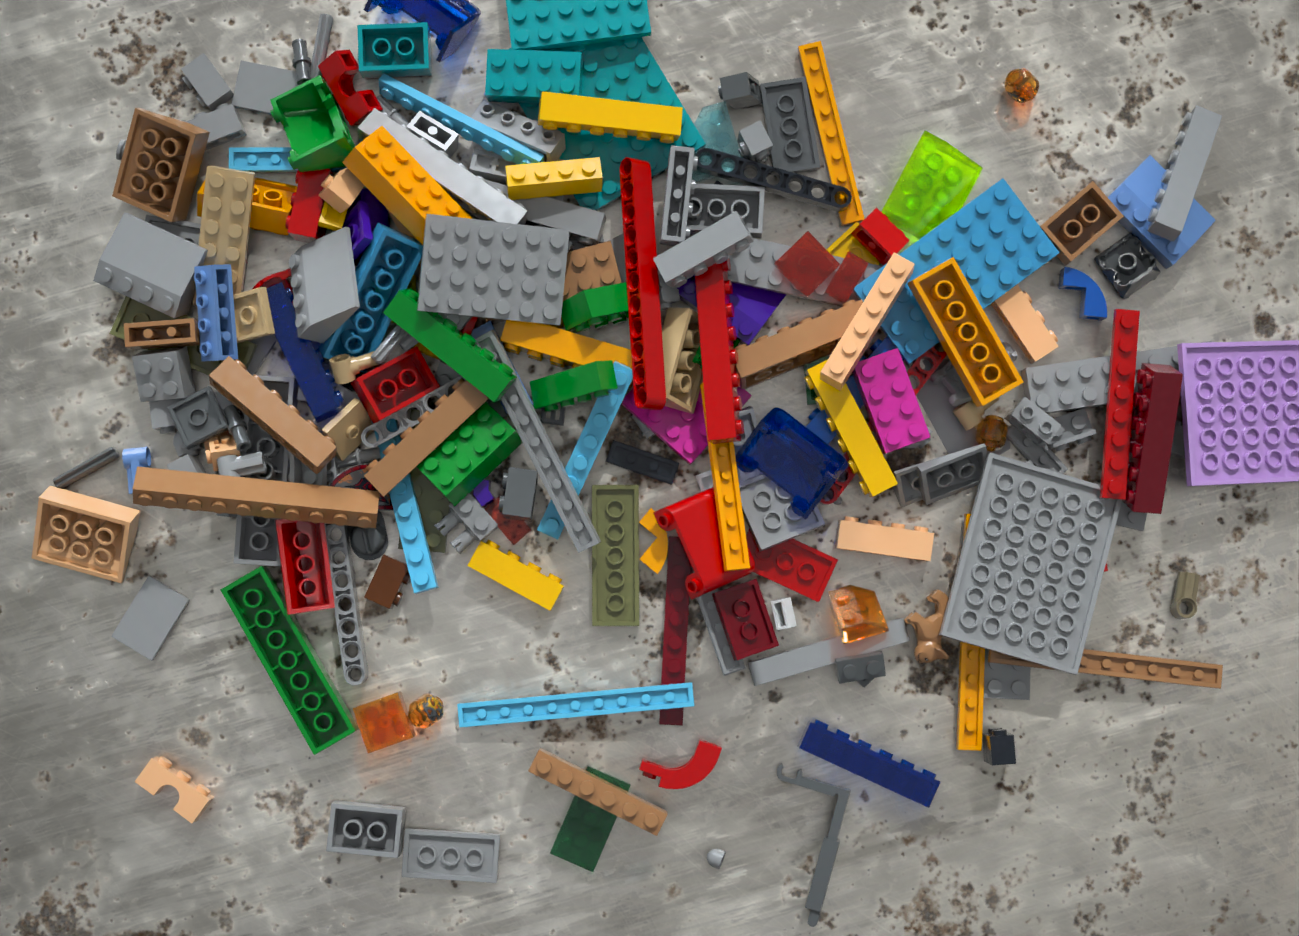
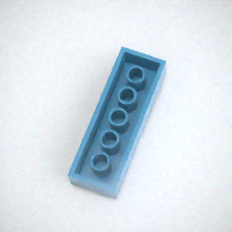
M377 223L373 231V240L365 248L355 269L360 307L324 343H320L318 350L324 358L331 359L340 354L358 357L373 352L378 348L391 322V319L383 312L399 290L407 289L422 258L423 245L417 239ZM368 368L361 370L360 372L366 374Z

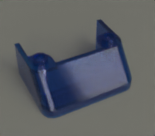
M368 0L364 11L369 12L379 6L387 14H397L403 11L419 23L428 22L430 30L438 35L435 43L440 50L436 59L439 63L457 51L481 15L480 9L468 0Z

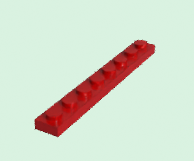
M1114 310L1100 498L1126 500L1140 311Z

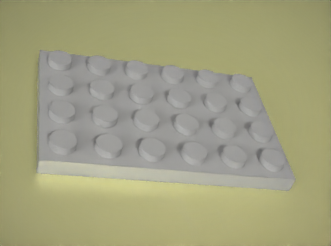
M426 214L417 311L560 325L570 230Z

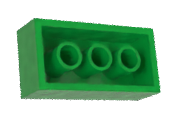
M485 402L416 467L455 507L523 442L516 430Z

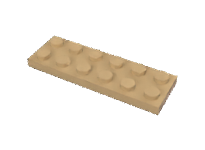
M208 165L206 168L199 246L208 250L203 266L231 264L233 295L243 292L256 173ZM196 289L193 296V305H196Z

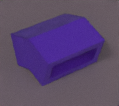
M483 480L474 488L473 494L482 507H486L496 500L491 493V481Z

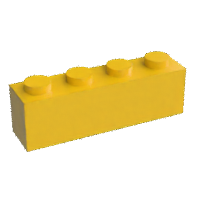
M600 157L505 166L508 198L511 200L602 192Z
M489 539L486 543L480 541L467 566L549 611L552 610L564 588V585L560 584L561 578L551 573L547 577L540 573L542 568L531 562L525 565L519 561L520 556L511 551H508L507 554L499 550L500 545Z

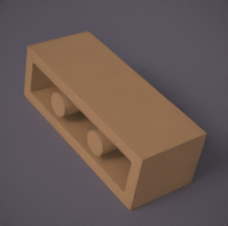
M195 318L124 323L125 347L132 350L200 345L198 320Z

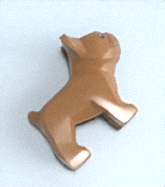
M939 589L934 590L926 597L929 602L934 603L935 614L924 618L917 612H911L904 619V622L912 625L917 639L914 657L921 664L930 663L937 659L947 660L949 658L942 649V636L939 635L949 598Z

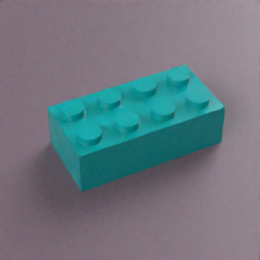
M487 49L485 96L489 102L539 104L542 91L582 96L583 57L581 52Z

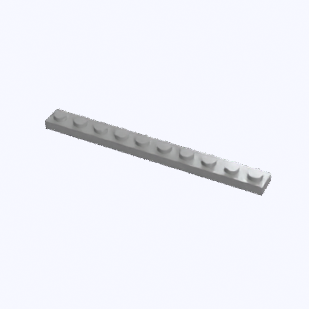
M495 330L479 336L475 339V344L481 349L486 348L495 356L494 359L500 364L508 365L513 370L512 374L517 377L501 400L578 553L600 543L601 540Z

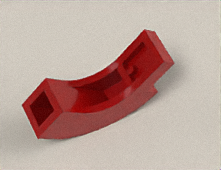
M699 739L692 758L686 764L680 767L669 768L642 759L639 770L643 771V776L651 779H656V776L661 777L658 787L666 789L687 788L703 780L712 771L718 761L722 747Z

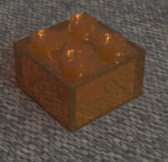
M401 691L353 708L368 753L416 736Z

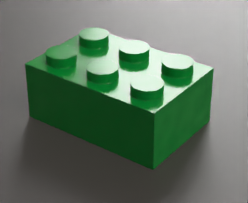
M627 282L583 290L564 300L561 315L566 331L576 329L578 333L590 329V326L593 325L595 329L609 325L608 322H613V325L626 322V318H629Z

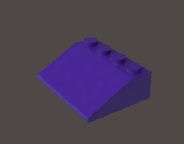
M694 275L688 278L684 285L677 287V289L679 290L680 300L698 312ZM732 283L733 293L729 294L730 303H733L735 315L731 317L732 326L736 329V338L740 341V344H746V346L751 344L787 294Z

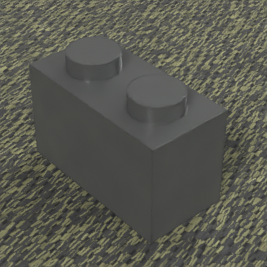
M748 72L720 78L721 85L718 86L720 99L733 108L740 109L762 103L759 81Z

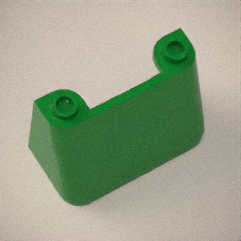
M321 75L270 99L273 106L270 112L275 122H281L292 148L289 151L291 156L287 158L293 170L298 169L299 172L346 167L342 162L353 150L355 144L342 111Z

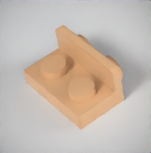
M228 430L204 442L207 463L213 464L214 472L218 471L217 459L226 455L241 456L240 450L236 448L233 435Z

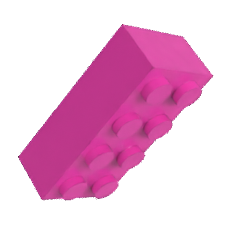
M896 348L859 361L852 373L882 454L884 455L930 438L899 349Z

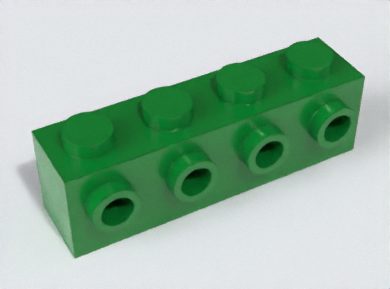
M612 360L595 361L530 381L534 409H544L545 412L557 411L560 405L561 408L574 406L575 401H578V403L591 401V396H595V398L605 397L609 395L608 391L618 389Z

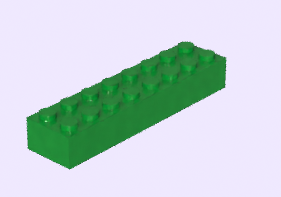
M260 566L220 589L313 754L315 755L359 730L357 723L294 614L287 615L285 597L268 567Z

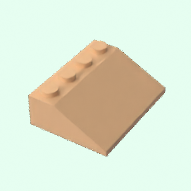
M49 486L39 497L32 559L122 583L138 530L140 510Z

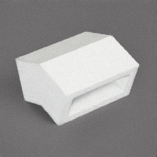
M791 597L771 601L777 630L797 626ZM780 602H781V605H782V610H783V614H784V619H785V624H786V625H784V622H783V617H782Z

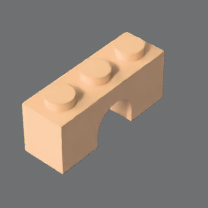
M165 757L151 758L135 780V783L153 796L159 794L165 785L174 786L179 792V801L173 810L190 823L198 821L214 798L210 795L211 791L201 784L197 786L190 781L191 776L182 770L178 772L172 768V763Z

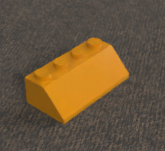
M255 177L250 228L288 236L289 233H287L288 229L285 228L287 216L292 213L293 207L290 205L292 193H296L297 186ZM205 180L197 192V216L202 217Z

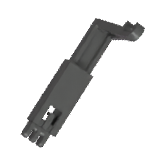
M780 764L777 768V776L780 780L827 795H839L828 836L824 837L805 906V908L811 909L808 925L814 927L819 921L840 844L838 836L851 790L802 776V769L797 771L796 778L784 776L782 774L784 766Z

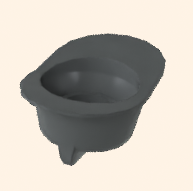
M380 511L377 513L376 528H361L347 525L351 547L359 558L375 560L385 553L388 546V537L385 521Z

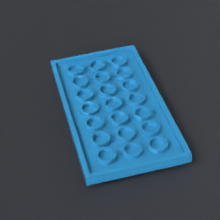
M1002 178L899 255L915 264L908 282L954 257L982 309H984L1060 252L1004 178ZM886 264L852 289L859 300L862 299L864 302ZM906 283L880 328L895 348L899 349L901 356L909 365L940 341Z

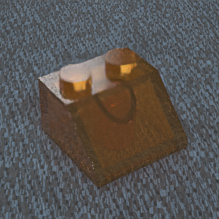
M853 585L828 591L830 608L843 644L889 631L875 591Z

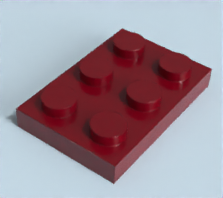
M757 579L712 593L734 661L779 646Z

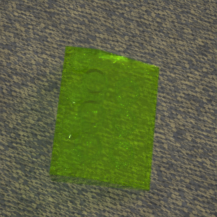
M924 131L881 212L896 227L921 239L962 208L983 167L946 141Z

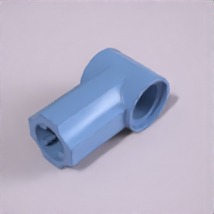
M149 447L123 449L122 459L124 468L127 470L129 494H133L137 466L151 467Z

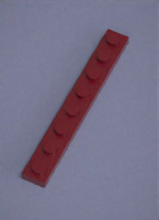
M669 536L661 685L685 683L689 594L685 586V580L690 575L691 563L680 538L677 536ZM684 707L660 709L659 724L683 726Z

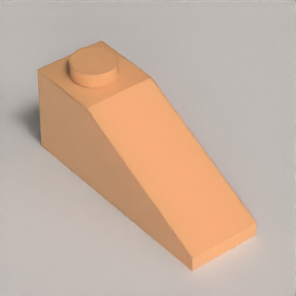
M345 168L333 177L331 175L326 177L321 184L323 190L319 196L341 214L351 206L365 185L348 168Z

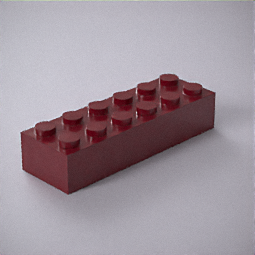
M1142 363L1141 369L1137 371L1136 381L1139 385L1138 391L1133 396L1135 411L1131 423L1132 431L1126 500H1122L1133 512L1162 513L1183 374L1170 365Z

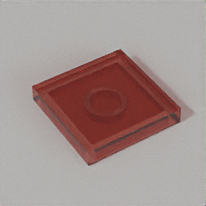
M809 231L774 263L779 271L806 298L841 265Z

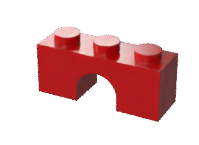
M350 49L334 51L318 65L323 79L330 87L334 99L338 102L345 119L351 126L360 125L374 108L380 112L383 110L373 90L355 91L353 78L359 71V65Z

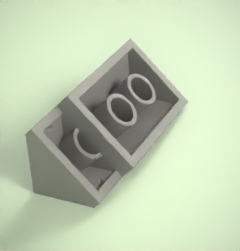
M983 443L892 472L898 482L897 485L893 486V490L901 508L920 500H924L926 505L979 485L987 456L986 445Z

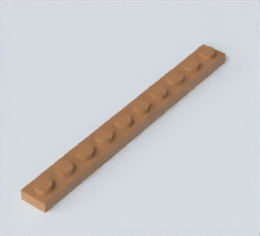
M1084 649L1078 673L1221 689L1223 665ZM989 650V663L1056 670Z

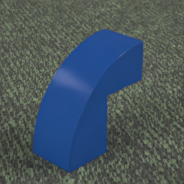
M1070 267L1062 268L1059 275L1058 289L1081 291L1079 319L1099 321L1106 319V301L1095 281L1077 269Z

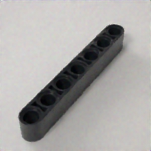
M702 148L695 155L698 157L697 170L702 173L746 186L765 187L767 192L836 212L846 210L852 199L851 192L845 187L714 149ZM706 155L711 158L712 162L709 165H702L699 162V158ZM725 162H730L734 165V170L726 172L722 169L721 165ZM751 168L756 171L757 175L752 179L747 178L744 175V171ZM769 175H775L778 177L779 183L771 185L767 182L766 178ZM793 181L800 183L801 190L797 192L792 191L789 188V183ZM820 188L824 196L816 198L812 195L811 190ZM838 194L843 195L846 198V203L843 205L837 204L834 196Z

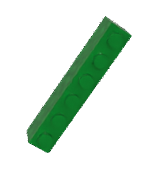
M412 289L399 290L383 313L493 402L501 400L517 378L512 374L513 370L508 365L497 362L492 352L475 344L476 340L467 333H461L457 329L458 326L452 320L444 319L436 312L417 311L418 293Z

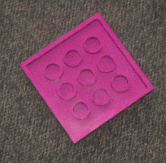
M741 386L737 387V394L741 397L743 407L752 395L745 389H742ZM701 388L694 413L684 412L664 406L661 410L637 408L634 402L633 389L624 397L621 404L689 465L708 446Z

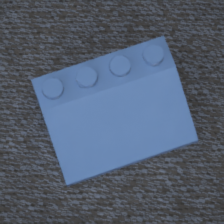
M1149 155L1108 196V199L1123 214V217L1118 222L1129 233H1132L1134 237H1137L1141 241V245L1167 269L1174 265L1216 220L1193 199L1183 230L1174 242L1147 231L1150 225L1147 219L1152 208H1156L1157 202L1154 199L1158 190L1163 188L1164 183L1161 182V179L1166 171Z

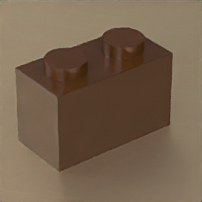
M383 554L364 598L388 609H393L394 605L398 607L403 597V593L400 591L403 585H408L410 581L407 564Z

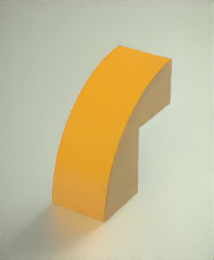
M650 508L639 524L657 538L639 560L658 574L667 557L668 537L667 532L658 525L653 514L655 511Z

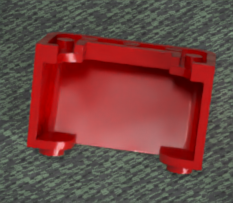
M714 487L653 512L661 529L664 531L676 529L695 572L687 576L685 580V586L691 600L747 576L754 571L755 562L749 548V569L724 571Z

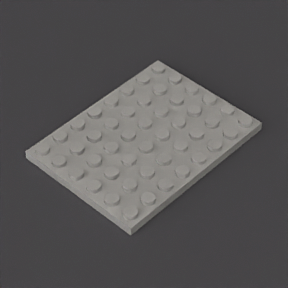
M987 453L939 635L1077 675L1122 500L1100 498L1101 485L994 453Z

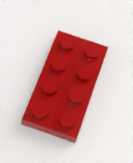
M748 529L746 541L755 562L753 572L819 602L838 559L795 539H790L760 552L750 529Z

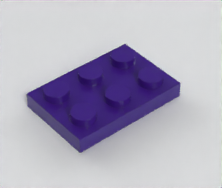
M360 200L346 215L342 227L350 228L354 260L360 256L361 252L373 240L368 203Z

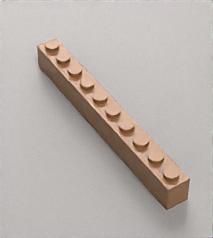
M137 466L133 485V504L159 506L169 509L179 508L191 511H208L219 514L228 513L241 516L278 518L290 521L328 523L339 526L376 528L380 492Z

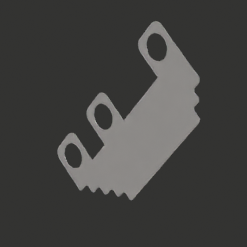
M938 342L936 345H934V348L938 352L940 347L942 346L941 343ZM924 359L925 368L923 370L928 371L931 368V363L929 360ZM943 359L934 372L943 368L950 359ZM929 378L916 396L948 454L980 445L977 443V436L979 434L976 428L973 427L966 431L952 412L957 407L952 406L948 401L952 393L943 383L934 384ZM996 429L986 434L980 440L989 441L992 436L997 435L998 432L1001 433V429ZM1003 435V448L993 450L986 447L987 453L1000 455L1008 451L1011 446L1009 440Z

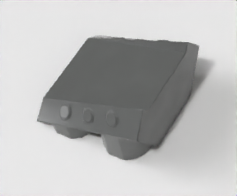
M1129 233L1094 258L1122 298H1129L1137 290L1150 281L1155 280L1161 272L1156 266V258L1151 253H1146L1141 245V241L1134 237L1132 233Z

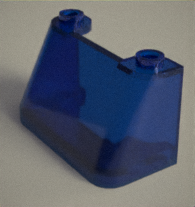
M777 407L773 408L758 423L735 455L736 465L741 471L753 472L758 469L791 495L793 499L790 504L793 512L798 516H802L805 520L848 467L847 460L788 412Z

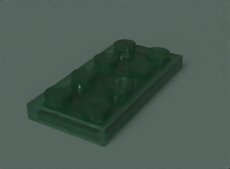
M589 765L586 768V771L626 791L631 786L630 783ZM575 795L550 854L594 872L617 816Z

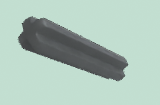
M114 447L104 450L54 478V485L61 489L68 487L118 459L119 454Z

